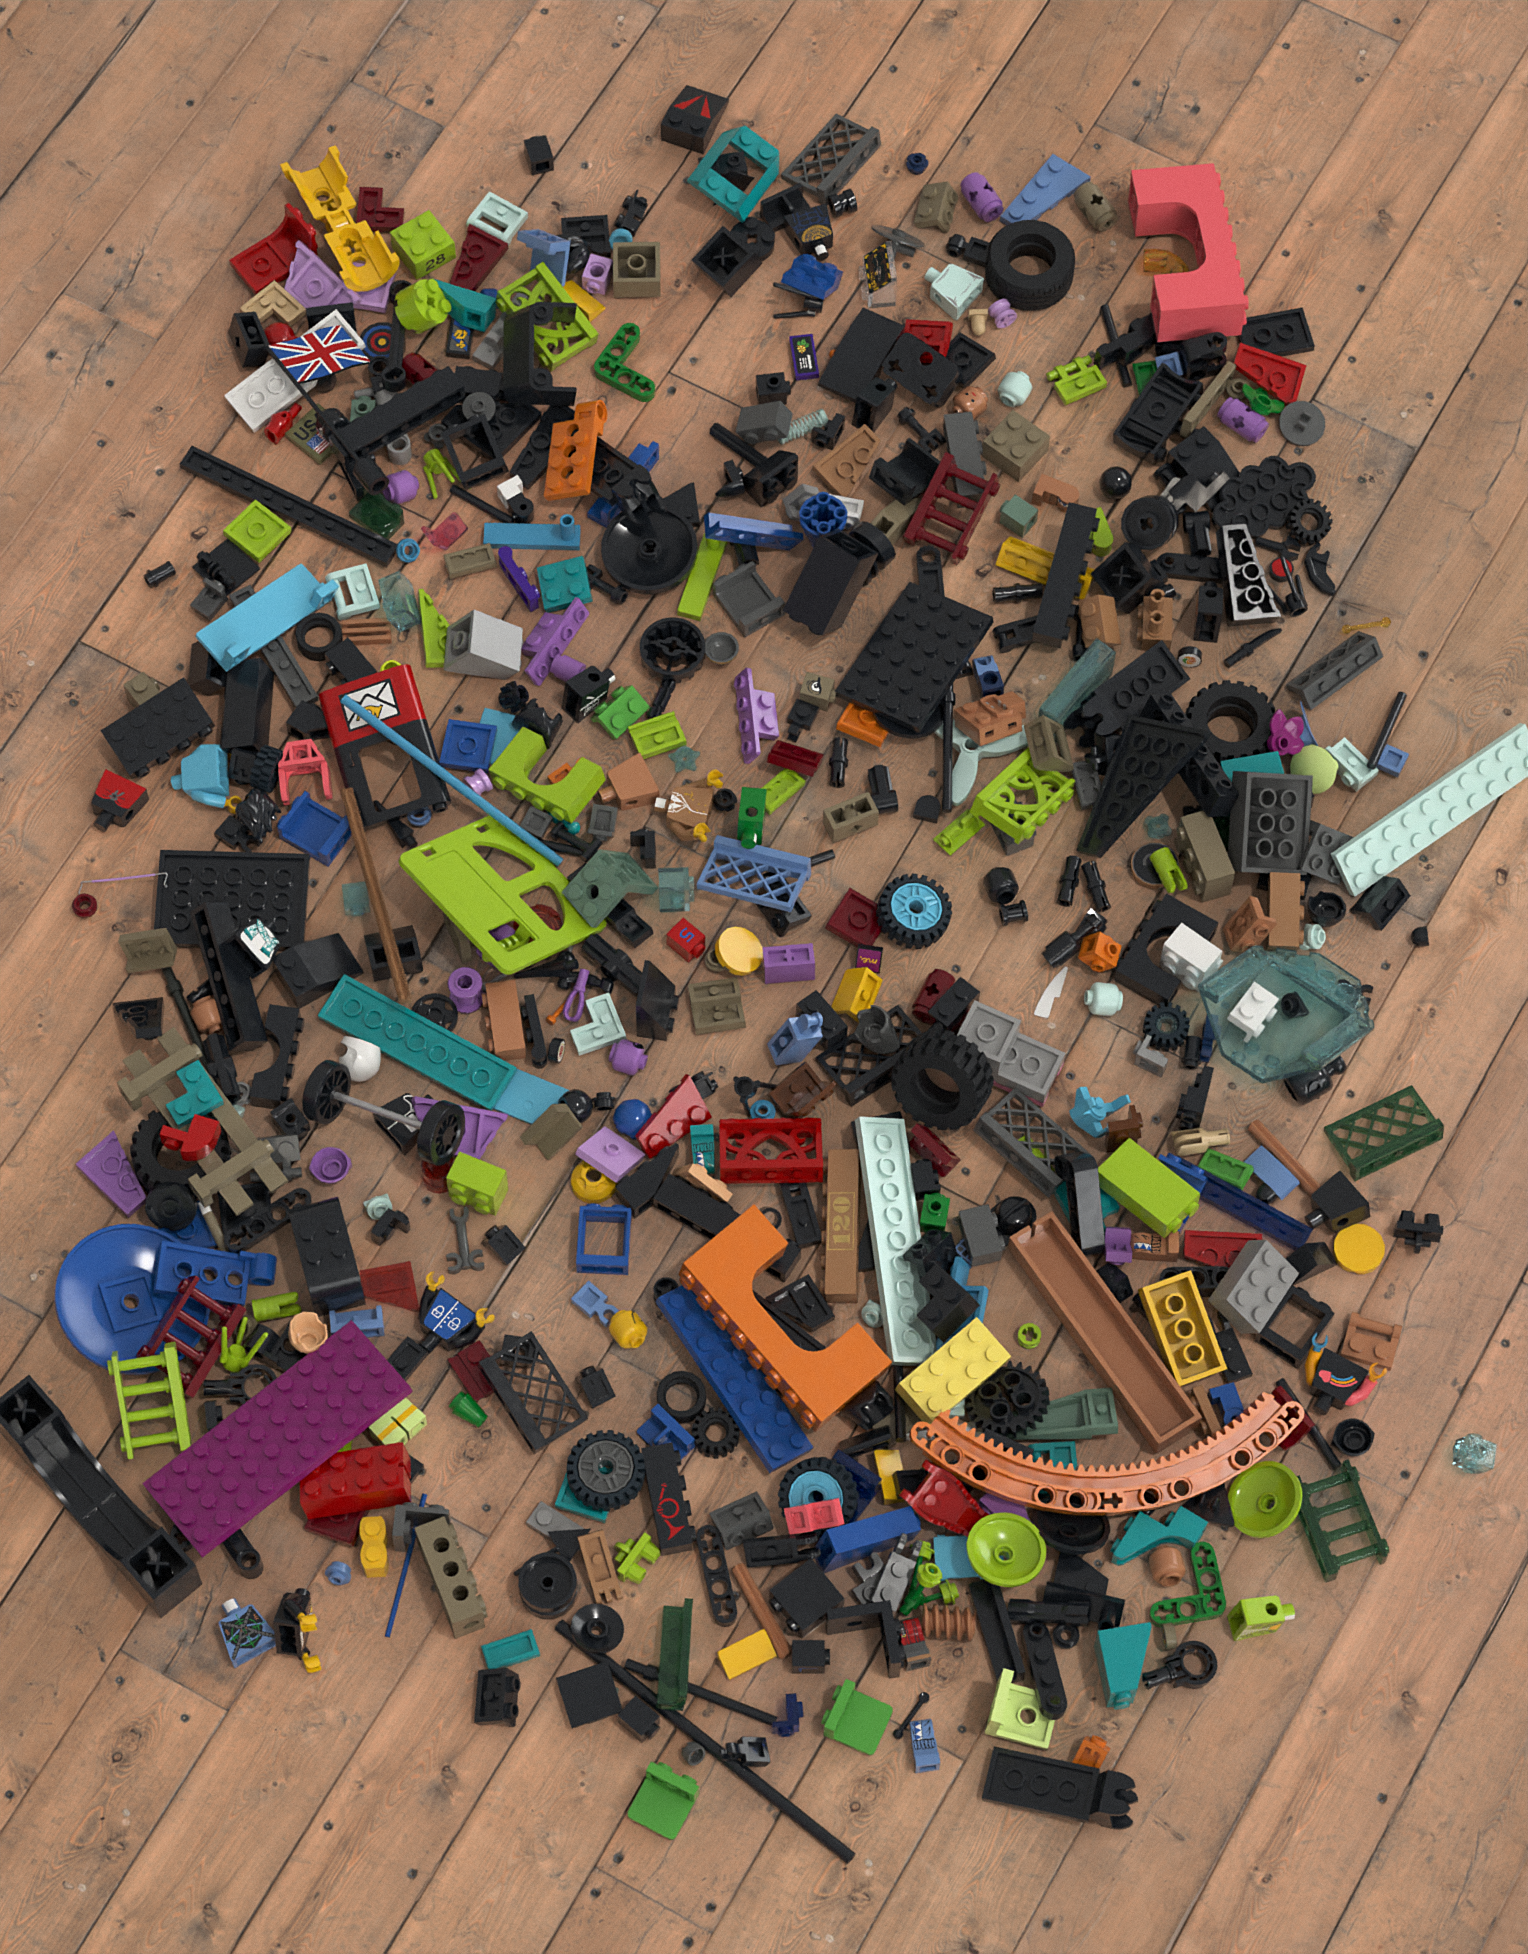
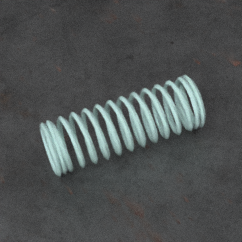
M819 409L816 412H812V414L809 413L804 417L797 418V420L794 419L793 422L791 421L793 428L790 424L788 437L777 440L783 445L785 441L787 443L789 440L792 441V437L796 439V436L799 438L804 433L806 435L808 432L811 433V429L814 426L818 428L826 426L828 417L825 411Z

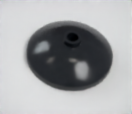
M1050 1496L1042 1499L1041 1502L1049 1503ZM1070 1496L1069 1502L1071 1506L1080 1508L1082 1504L1080 1497ZM1033 1509L1031 1523L1040 1531L1038 1533L1045 1541V1544L1056 1551L1072 1555L1092 1553L1102 1548L1109 1538L1110 1523L1106 1515H1069Z

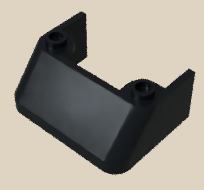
M536 302L505 317L503 324V397L507 402L524 405L574 406L577 387H554L553 377L548 370L534 368V325L544 326L550 322L574 323L577 303Z

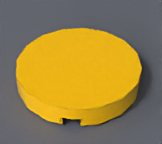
M735 926L727 928L716 940L715 954L719 963L723 967L726 966L730 973L744 976L751 974L761 965L763 948L759 939L752 932Z
M1354 1224L1341 1230L1334 1240L1333 1255L1335 1260L1347 1272L1351 1271L1360 1275L1370 1273L1380 1265L1385 1254V1244L1381 1235L1374 1228L1365 1224Z

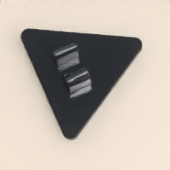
M1224 1483L1210 1491L1190 1498L1182 1505V1507L1207 1522L1227 1527L1235 1525Z

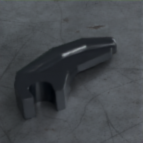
M1317 542L1309 549L1304 565L1309 581L1320 592L1333 596L1336 592V586L1326 573L1330 552L1327 550L1324 554H1318L1317 551L1320 550L1321 544Z

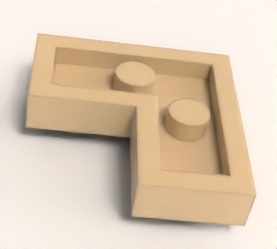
M275 280L240 307V313L256 311L260 323L264 322L272 314H275L290 327L307 314L306 308Z

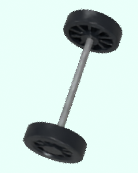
M325 1060L309 1076L303 1093L302 1106L306 1118L322 1125L333 1122L340 1115L346 1103L419 1129L417 1138L419 1157L421 1160L436 1166L446 1164L455 1155L461 1144L465 1130V1114L462 1107L458 1104L441 1100L429 1109L423 1121L420 1122L350 1097L351 1076L348 1067L342 1063Z

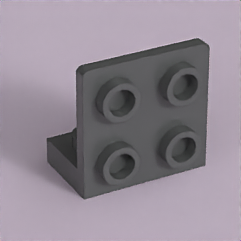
M1310 820L1309 836H1312L1299 868L1335 884H1340L1342 877L1331 853L1354 837Z
M412 1502L396 1505L392 1532L395 1551L406 1552V1545L412 1543L413 1528L411 1527H418L444 1516L447 1524H450L449 1509L436 1504L429 1505V1507H418V1504Z

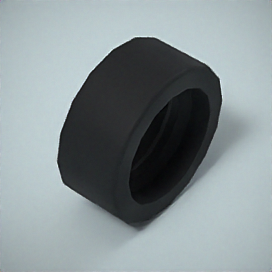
M309 614L299 622L296 628L295 635L299 651L304 657L313 661H325V653L343 641L340 624L329 614ZM316 627H325L333 632L334 637L326 646L313 647L305 642L306 633Z
M687 1371L672 1372L659 1383L657 1404L679 1424L690 1423L695 1420L697 1415L700 1416L705 1408V1386L701 1379L693 1373ZM675 1384H687L693 1387L697 1394L695 1405L687 1411H677L669 1407L666 1401V1394L670 1387Z

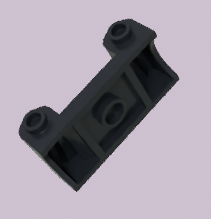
M1162 362L1114 431L1113 443L1153 465H1156L1158 461L1163 462L1168 453L1166 441L1188 409L1191 410L1202 396L1203 383L1182 378Z

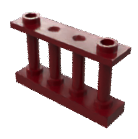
M945 452L904 534L905 543L915 546L917 540H924L953 553L951 556L952 563L957 566L960 560L965 559L969 550L967 545L991 496L995 497L997 495L1000 484L998 483V475L995 473L992 474L989 481H986L957 468L954 455ZM954 476L983 489L984 492L979 502L946 489L945 483L948 477L952 478ZM943 497L974 511L968 524L936 510L934 505L937 499H942ZM935 519L963 532L958 544L956 545L927 532L926 528H924L927 520Z
M189 1276L179 1283L176 1289L178 1294L147 1345L144 1344L136 1354V1358L153 1356L162 1341L165 1343L176 1342L177 1350L193 1360L192 1363L194 1364L189 1373L180 1371L185 1399L194 1398L220 1355L222 1327H227L228 1341L247 1310L240 1304L224 1307L195 1288L200 1279L197 1276ZM189 1296L219 1315L221 1321L216 1329L209 1328L182 1310ZM175 1319H178L206 1338L205 1341L208 1343L203 1351L200 1350L198 1352L168 1332ZM162 1365L154 1366L168 1375L167 1367H162Z

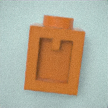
M1092 1735V1737L1086 1736L1072 1763L1101 1768L1111 1748L1106 1746L1107 1742L1096 1735Z

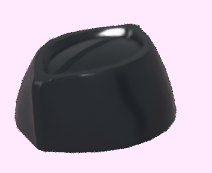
M1349 1418L1338 1424L1330 1445L1344 1455L1359 1456L1369 1451L1375 1433L1362 1420Z

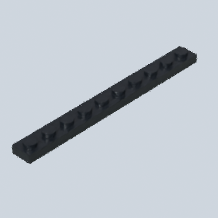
M191 446L180 462L181 469L251 503L256 499L272 513L386 568L396 555L398 544L201 449Z

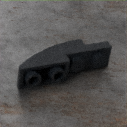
M1152 313L1145 317L1134 319L1129 324L1127 334H1122L1108 344L1100 345L1096 349L1093 364L1097 365L1100 370L1119 361L1124 367L1146 353L1157 341Z

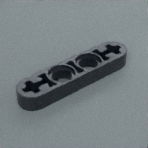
M303 1188L294 1189L228 1230L224 1236L226 1251L239 1254L240 1251L249 1249L289 1224V1207L304 1206L300 1203L295 1204L296 1197L299 1199L305 1198L304 1205L311 1204L310 1192ZM275 1209H282L286 1216L281 1220H276L271 1216V1213ZM259 1222L263 1224L264 1230L261 1233H253L249 1228L250 1225ZM243 1230H245L246 1236L242 1237ZM234 1237L236 1240L241 1238L240 1245L230 1244L231 1238Z
M705 1525L697 1532V1546L713 1618L719 1626L729 1627L736 1622L737 1607L721 1536L716 1527ZM705 1533H709L711 1537L715 1536L712 1539L713 1550L708 1551L707 1541L701 1540L705 1537ZM711 1557H717L722 1562L721 1566L716 1570H712L706 1565L707 1560ZM717 1582H723L727 1586V1591L722 1595H717L712 1590V1586ZM722 1601H725L727 1611L733 1612L729 1614V1619H724L723 1615L718 1616L722 1612Z

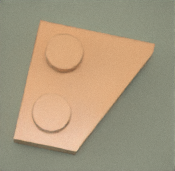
M693 1163L675 1168L671 1174L675 1177H683L697 1190L701 1188L709 1192L712 1196L711 1198L718 1202H728L733 1195L727 1190L725 1183L710 1177L707 1174L708 1171L699 1164Z

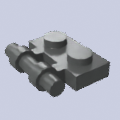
M298 1133L256 1137L258 1141L260 1139L261 1141L265 1139L269 1141L274 1149L270 1156L275 1163L283 1162V1169L280 1170L288 1181H292V1178L302 1177L301 1167L291 1168V1161L301 1160ZM250 1172L251 1182L261 1181L263 1183L256 1172Z

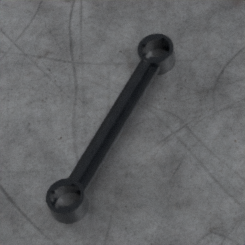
M405 280L395 281L390 286V300L394 304L388 367L382 371V385L389 392L402 391L406 386V372L402 368L406 328L401 324L395 312V307L398 306L397 300H395L396 293L412 285ZM390 377H398L397 379H393V381L388 380V378Z

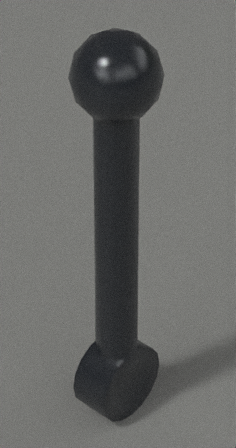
M922 1692L919 1695L918 1703L899 1729L893 1731L895 1739L903 1737V1731L921 1706L928 1703L930 1698L928 1693Z

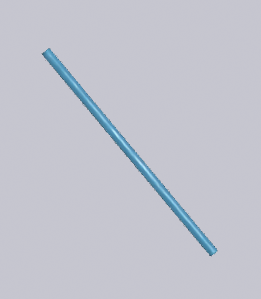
M348 695L342 698L340 703L557 867L564 860L562 857Z

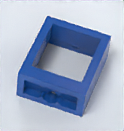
M594 1203L580 1206L576 1256L577 1273L628 1275L632 1223L631 1208H627L624 1205L601 1207L599 1204ZM587 1221L624 1223L622 1256L584 1254Z

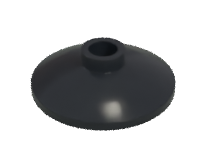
M589 1604L580 1608L575 1613L571 1622V1634L574 1641L582 1649L591 1653L602 1654L612 1651L620 1644L624 1635V1624L620 1615L611 1607L603 1604ZM597 1630L601 1635H595L591 1631Z

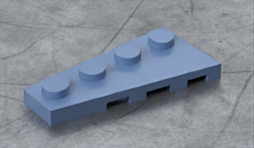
M1052 154L1002 213L1000 222L1009 225L1021 220H1038L1048 209L1052 210L1058 205L1059 201L1066 196L1070 197L1082 184L1090 182L1091 176Z

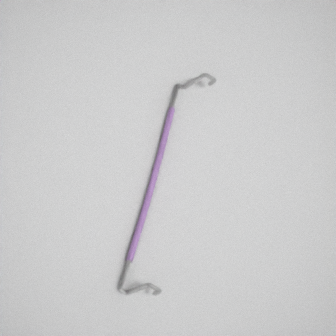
M164 872V873H157V874L154 873V874H146V875H138V876H130V877H121V878H111V879H99V880H92V881H82L78 894L80 895V891H81V888H82V885H83L82 883H87V882H92V883H93V882H105V881L134 879V878H142V877L156 876V875H161V874H166V878H165V881H164V886H165V888H167V885H165V883H166L168 874H167L166 872Z

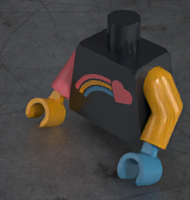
M1318 1332L1314 1333L1312 1337L1314 1347L1310 1348L1304 1365L1306 1382L1311 1386L1309 1393L1317 1398L1312 1407L1313 1410L1321 1415H1326L1331 1406L1342 1410L1346 1405L1353 1406L1367 1399L1377 1384L1376 1380L1385 1376L1387 1369L1384 1368L1382 1373L1378 1375L1374 1371L1378 1362L1372 1364L1368 1371L1327 1348H1324L1322 1351L1321 1348L1325 1347L1328 1342V1336L1326 1335L1325 1342L1318 1343L1315 1340Z

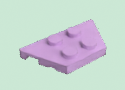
M298 240L296 242L297 252L294 262L291 261L290 275L286 280L284 288L305 308L353 302V305L362 302L363 298L355 291L347 288L343 280L302 241Z

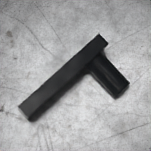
M1047 1581L1042 1602H1089L1090 1621L1098 1623L1099 1631L1120 1626L1125 1599Z

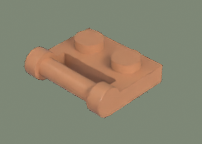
M1352 1312L1340 1356L1370 1366L1378 1362L1375 1367L1380 1369L1386 1368L1387 1371H1391L1402 1326L1397 1324L1391 1326L1360 1317L1359 1313ZM1356 1326L1391 1336L1390 1342L1356 1333Z

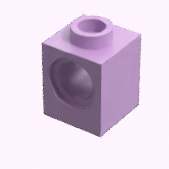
M591 254L582 275V288L593 294L605 295L613 275V260Z

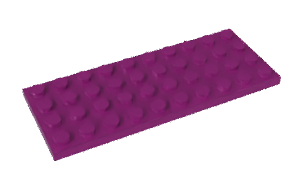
M351 1320L326 1339L319 1349L308 1353L142 1484L203 1558L405 1399L413 1390Z

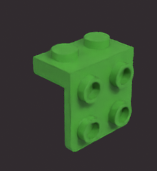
M845 1679L843 1686L838 1685L833 1694L832 1700L836 1702L832 1710L827 1709L821 1722V1724L825 1725L823 1735L862 1753L873 1755L891 1718L893 1708L888 1704L856 1691V1683Z
M651 1761L646 1769V1779L628 1810V1818L669 1840H674L699 1796V1786L696 1785L697 1781L690 1776L683 1774L681 1777L673 1773V1769L665 1763L658 1762V1764H655Z

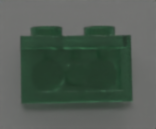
M364 488V497L349 511V517L365 529L389 540L405 524L403 510L398 504L390 503L386 500L382 493L371 495Z

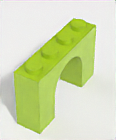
M522 727L488 769L492 783L500 790L506 789L512 792L519 800L525 799L531 802L538 810L544 809L550 812L556 819L560 821L565 820L572 824L606 781L602 767L581 757L561 781L552 785L535 784L528 777L532 768L547 751L543 736Z

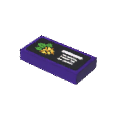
M813 334L789 336L795 380L819 378Z

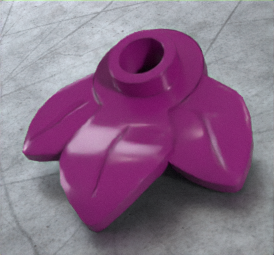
M1281 709L1275 711L1269 724L1272 734L1267 740L1269 751H1278L1279 756L1287 753L1291 755L1299 753L1304 747V742L1299 738L1304 729L1302 717L1296 716L1287 720Z

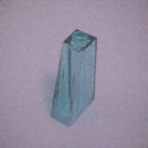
M1096 638L1039 708L1038 717L1045 715L1064 726L1065 719L1080 707L1081 701L1112 676L1116 652Z

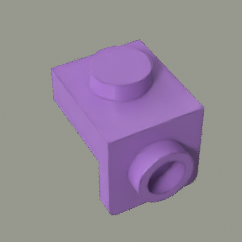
M1106 1227L1104 1236L1105 1260L1114 1265H1123L1125 1262L1132 1263L1131 1229L1126 1227Z

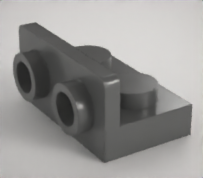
M757 1491L709 1513L726 1550L741 1545L744 1539L758 1537L774 1528L770 1512Z

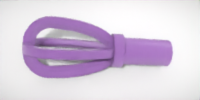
M580 968L574 990L569 994L563 1008V1016L571 1022L578 1021L583 1013L585 986L590 972L586 969ZM579 993L577 1012L575 1016L570 1017L568 1012L576 994Z

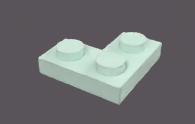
M609 992L585 1000V1005L593 1023L570 1030V1035L579 1056L626 1039L625 1031Z

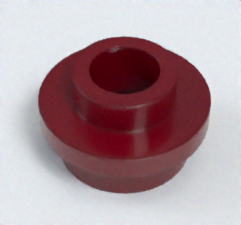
M85 893L78 895L72 903L73 912L81 918L91 917L95 914L98 907L96 899L92 895ZM83 905H89L87 909H81Z

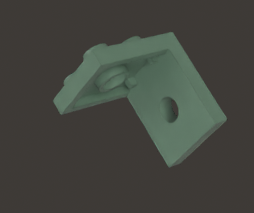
M599 849L562 893L591 927L597 928L628 892L653 895L658 886L629 853ZM596 885L599 889V894L593 899L591 889Z

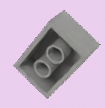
M1249 1240L1208 1301L1241 1334L1260 1333L1299 1275V1272L1267 1240Z

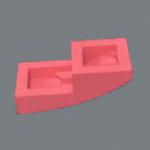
M839 1498L784 1509L789 1535L844 1524Z

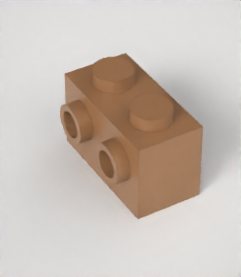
M1095 595L1078 600V614L1082 623V639L1085 643V648L1103 650L1120 645L1121 639L1114 597Z

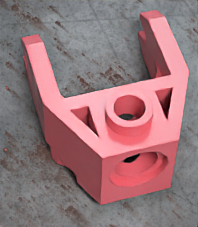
M312 739L287 742L283 750V757L278 763L280 794L283 805H290L288 783L290 777L316 772L322 775L326 800L333 799L330 768Z

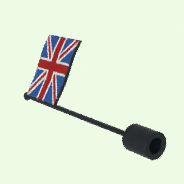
M341 325L322 328L294 340L272 345L268 342L264 343L262 349L271 355L354 458L356 464L353 473L369 494L377 495L383 492L389 484L388 477L372 458L360 459L300 385L324 379L352 367L371 364L369 359Z

